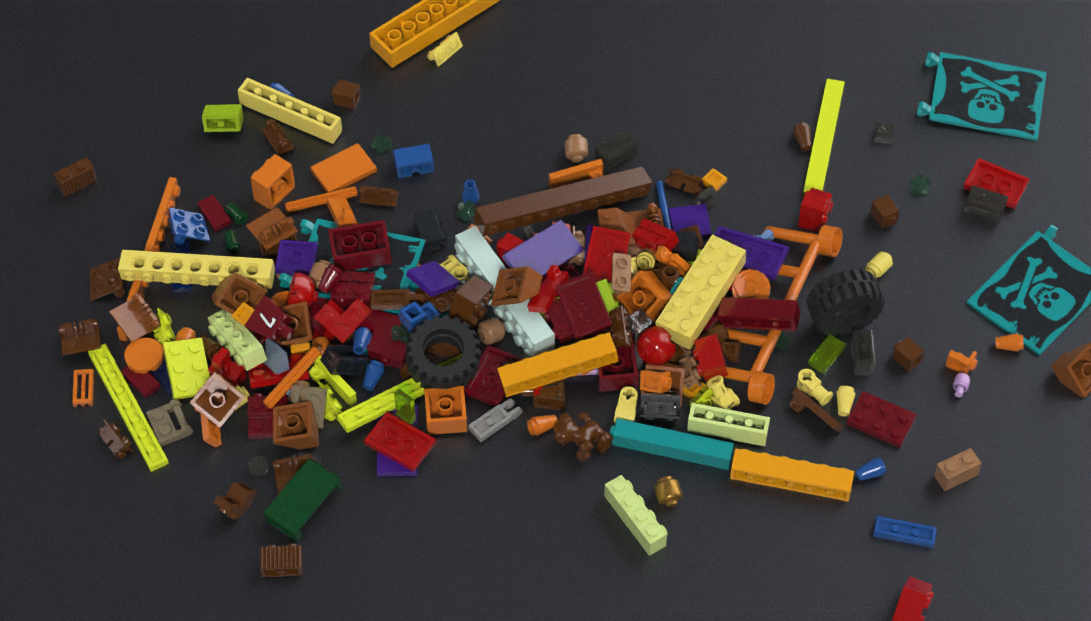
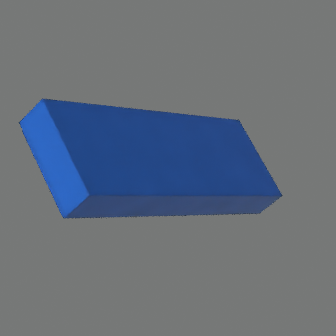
M877 516L873 537L934 548L937 527Z

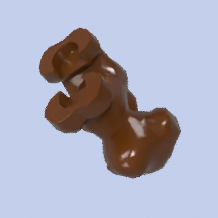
M562 413L554 426L555 440L563 446L573 441L579 448L576 456L580 462H585L590 458L592 454L589 450L594 449L593 443L596 444L597 450L600 453L609 449L613 437L604 431L596 421L592 420L587 413L578 415V418L585 422L581 427L577 426L570 414Z

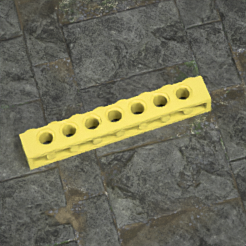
M122 250L118 271L121 279L127 281L172 282L185 285L200 284L202 286L219 285L227 276L237 272L265 289H272L275 266L273 259Z

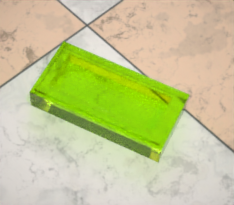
M829 334L808 360V364L825 373L844 350L846 344Z
M398 389L394 393L396 414L409 424H412L416 420L414 399L401 389Z

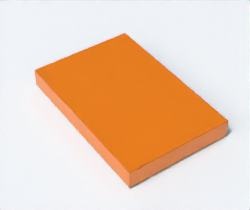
M358 143L310 167L311 172L327 193L341 190L377 172V167Z

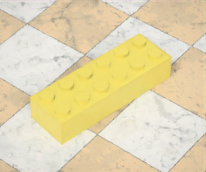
M714 235L710 237L656 320V326L664 328L671 335V338H669L671 341L687 349L692 348L694 340H697L722 301V297L725 296L735 277L745 265L746 250Z

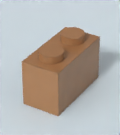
M969 448L938 463L934 477L943 490L947 491L978 476L982 463L973 450Z

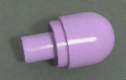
M958 373L954 378L953 388L956 397H962L963 393L969 388L970 377L966 373Z

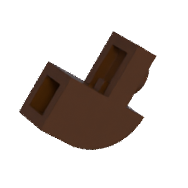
M233 482L227 495L217 496L214 504L219 506V511L237 520L248 510L258 492L243 482Z

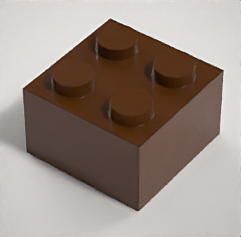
M473 275L456 292L448 314L450 319L457 317L461 319L462 324L466 322L470 325V328H474L480 318L483 319L488 311L486 306L493 297L491 292L494 286Z

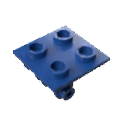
M169 208V220L172 223V233L175 235L174 241L177 244H183L187 237L210 241L203 214Z

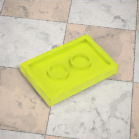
M202 338L164 342L162 346L173 399L194 397L210 378Z

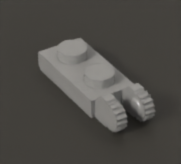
M509 399L501 405L498 404L469 424L468 429L482 442L519 417L523 410L521 407H517L507 413L515 404L513 399Z

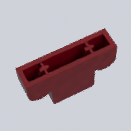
M372 310L359 325V327L368 328L372 334V339L367 347L369 360L378 361L384 366L401 369L406 362V343L408 342L410 332L399 321V316L380 310Z

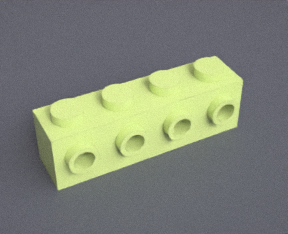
M223 309L208 317L210 324L208 329L211 335H216L221 346L224 345L229 350L230 356H234L238 366L242 365L248 371L267 361L263 346L247 328L231 317V313Z
M692 403L687 432L765 446L770 417Z
M620 475L606 483L605 498L647 554L650 556L666 547L668 535L666 528L662 524L659 525L654 512L648 510L643 498L634 492L631 482L625 480Z

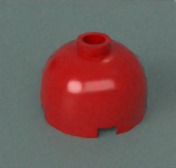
M294 272L290 283L291 288L287 295L286 306L306 301L309 308L312 302L316 303L318 291H315V283L309 276Z
M659 326L649 327L643 331L636 343L638 355L645 363L664 364L671 360L675 355L676 346L669 339L671 335Z

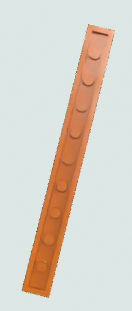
M169 177L144 251L160 252V243L165 239V228L170 224L169 208L175 209V199L180 195V186H178L177 178ZM134 280L126 302L131 300V297L136 293L142 295L144 299L145 287L149 286V282ZM118 325L119 339L127 341L128 337Z

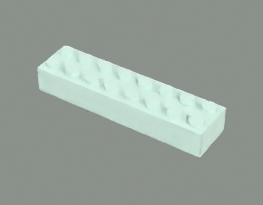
M476 226L455 235V257L468 269L469 279L475 275L493 285L494 287L491 292L493 294L499 270L506 269V267ZM529 299L523 303L492 306L498 319L501 318L504 322L506 331L512 333L517 346L523 348L526 358L555 350V334L539 312H529L527 307L530 302Z

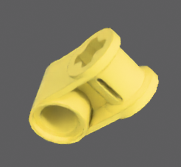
M449 255L448 259L443 263H438L460 281L459 287L455 289L459 290L469 280L468 269L455 256Z
M624 387L621 390L618 406H616L614 423H616L617 419L635 421L638 395L633 387Z

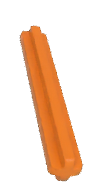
M353 186L286 202L285 208L287 212H293L326 204L327 198L346 197L347 199L358 195L357 188Z
M312 347L264 399L265 406L270 409L273 408L320 356V351L316 347Z

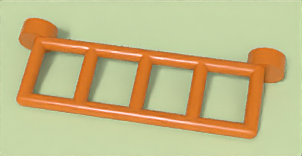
M824 225L819 234L773 226L765 227L763 233L769 229L773 232L776 239L810 244L799 267L783 264L778 273L781 276L794 278L784 300H797L818 254L830 257L838 255L843 237L840 227ZM726 328L729 334V338L726 340L760 346L761 349L750 371L727 367L728 376L723 378L749 383V401L767 405L773 396L775 379L773 374L765 373L763 370L782 330H769L767 336Z

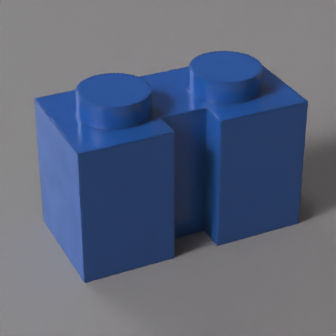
M429 144L393 150L398 178L412 176V173L419 172V174L434 172L433 157Z

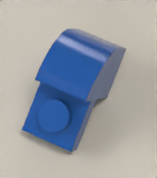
M413 302L399 310V321L410 333L413 332V328L417 324L421 326L422 321L425 319L430 321L432 316H439L441 318V314L430 302L421 307L416 302Z

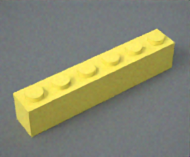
M246 78L238 89L240 104L333 144L342 132L341 117L252 79Z

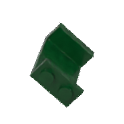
M308 459L263 512L266 522L298 542L302 537L300 529L334 488L341 491V478L336 473H330L325 470L321 463L317 461L314 463Z

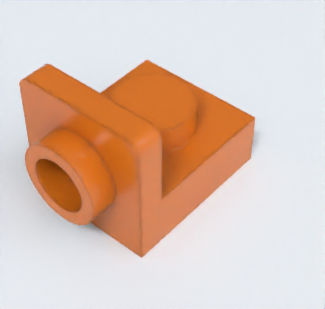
M951 350L945 366L959 373L968 374L970 370L974 371L977 366L978 360H976L978 352L973 351L970 358L962 353Z
M641 371L640 390L660 394L670 390L672 385L671 371Z

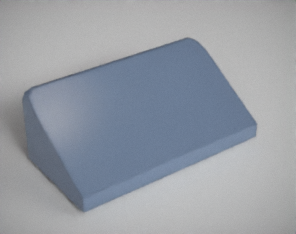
M266 338L263 349L267 361L263 363L275 374L289 370L287 353L272 339Z

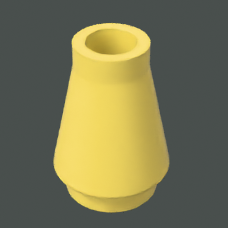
M650 250L642 252L637 256V265L640 269L648 270L654 267L656 257Z
M840 386L838 391H836L838 415H850L856 395L854 388Z

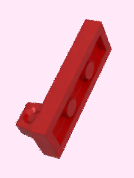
M551 265L549 270H547V277L540 285L539 294L533 296L527 305L529 312L546 313L558 295L555 286L569 279L567 271H560L558 265Z

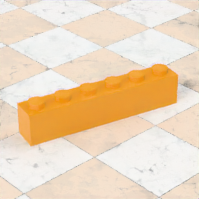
M609 332L599 334L587 340H580L575 344L562 346L550 352H543L531 358H524L512 364H505L497 369L505 395L509 397L618 362V356Z
M735 449L730 479L849 502L854 471L847 468L830 467L826 464H814L806 460H793L785 456L778 457L768 453L752 452L748 449Z

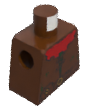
M564 379L521 393V397L533 396V406L535 408L565 411Z

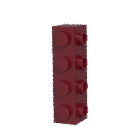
M722 297L718 319L720 324L723 323L726 328L797 331L801 311L798 301Z

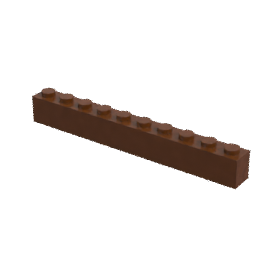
M641 166L476 207L473 220L482 236L494 235L498 232L545 222L553 218H561L565 215L577 214L581 211L596 209L597 207L612 205L637 197H644L649 194L652 181Z

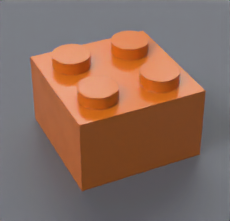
M276 154L267 159L264 165L250 177L254 200L269 210H272L295 188L292 164Z
M639 271L631 280V292H622L621 295L617 296V299L627 309V312H629L639 326L652 325L657 320L671 299L672 294L653 271Z
M464 386L449 389H424L428 435L467 432Z

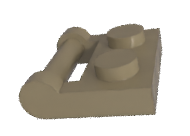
M292 385L290 390L292 404L299 403L300 394H305V402L311 401L313 404L318 428L323 429L327 389Z
M173 399L166 405L146 412L160 446L185 438L193 433L191 425H188L183 414L182 404L179 399ZM173 411L181 426V429L177 431L168 414Z

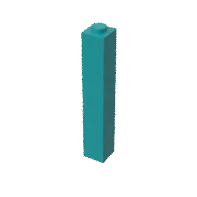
M617 419L615 426L612 425L610 429V435L613 437L612 445L729 470L734 443Z

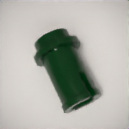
M233 202L226 205L228 208H225V212L231 215L236 223L243 224L247 221L248 215L245 210H241Z
M226 231L224 233L227 243L226 250L232 255L239 253L241 244L237 241L235 231Z

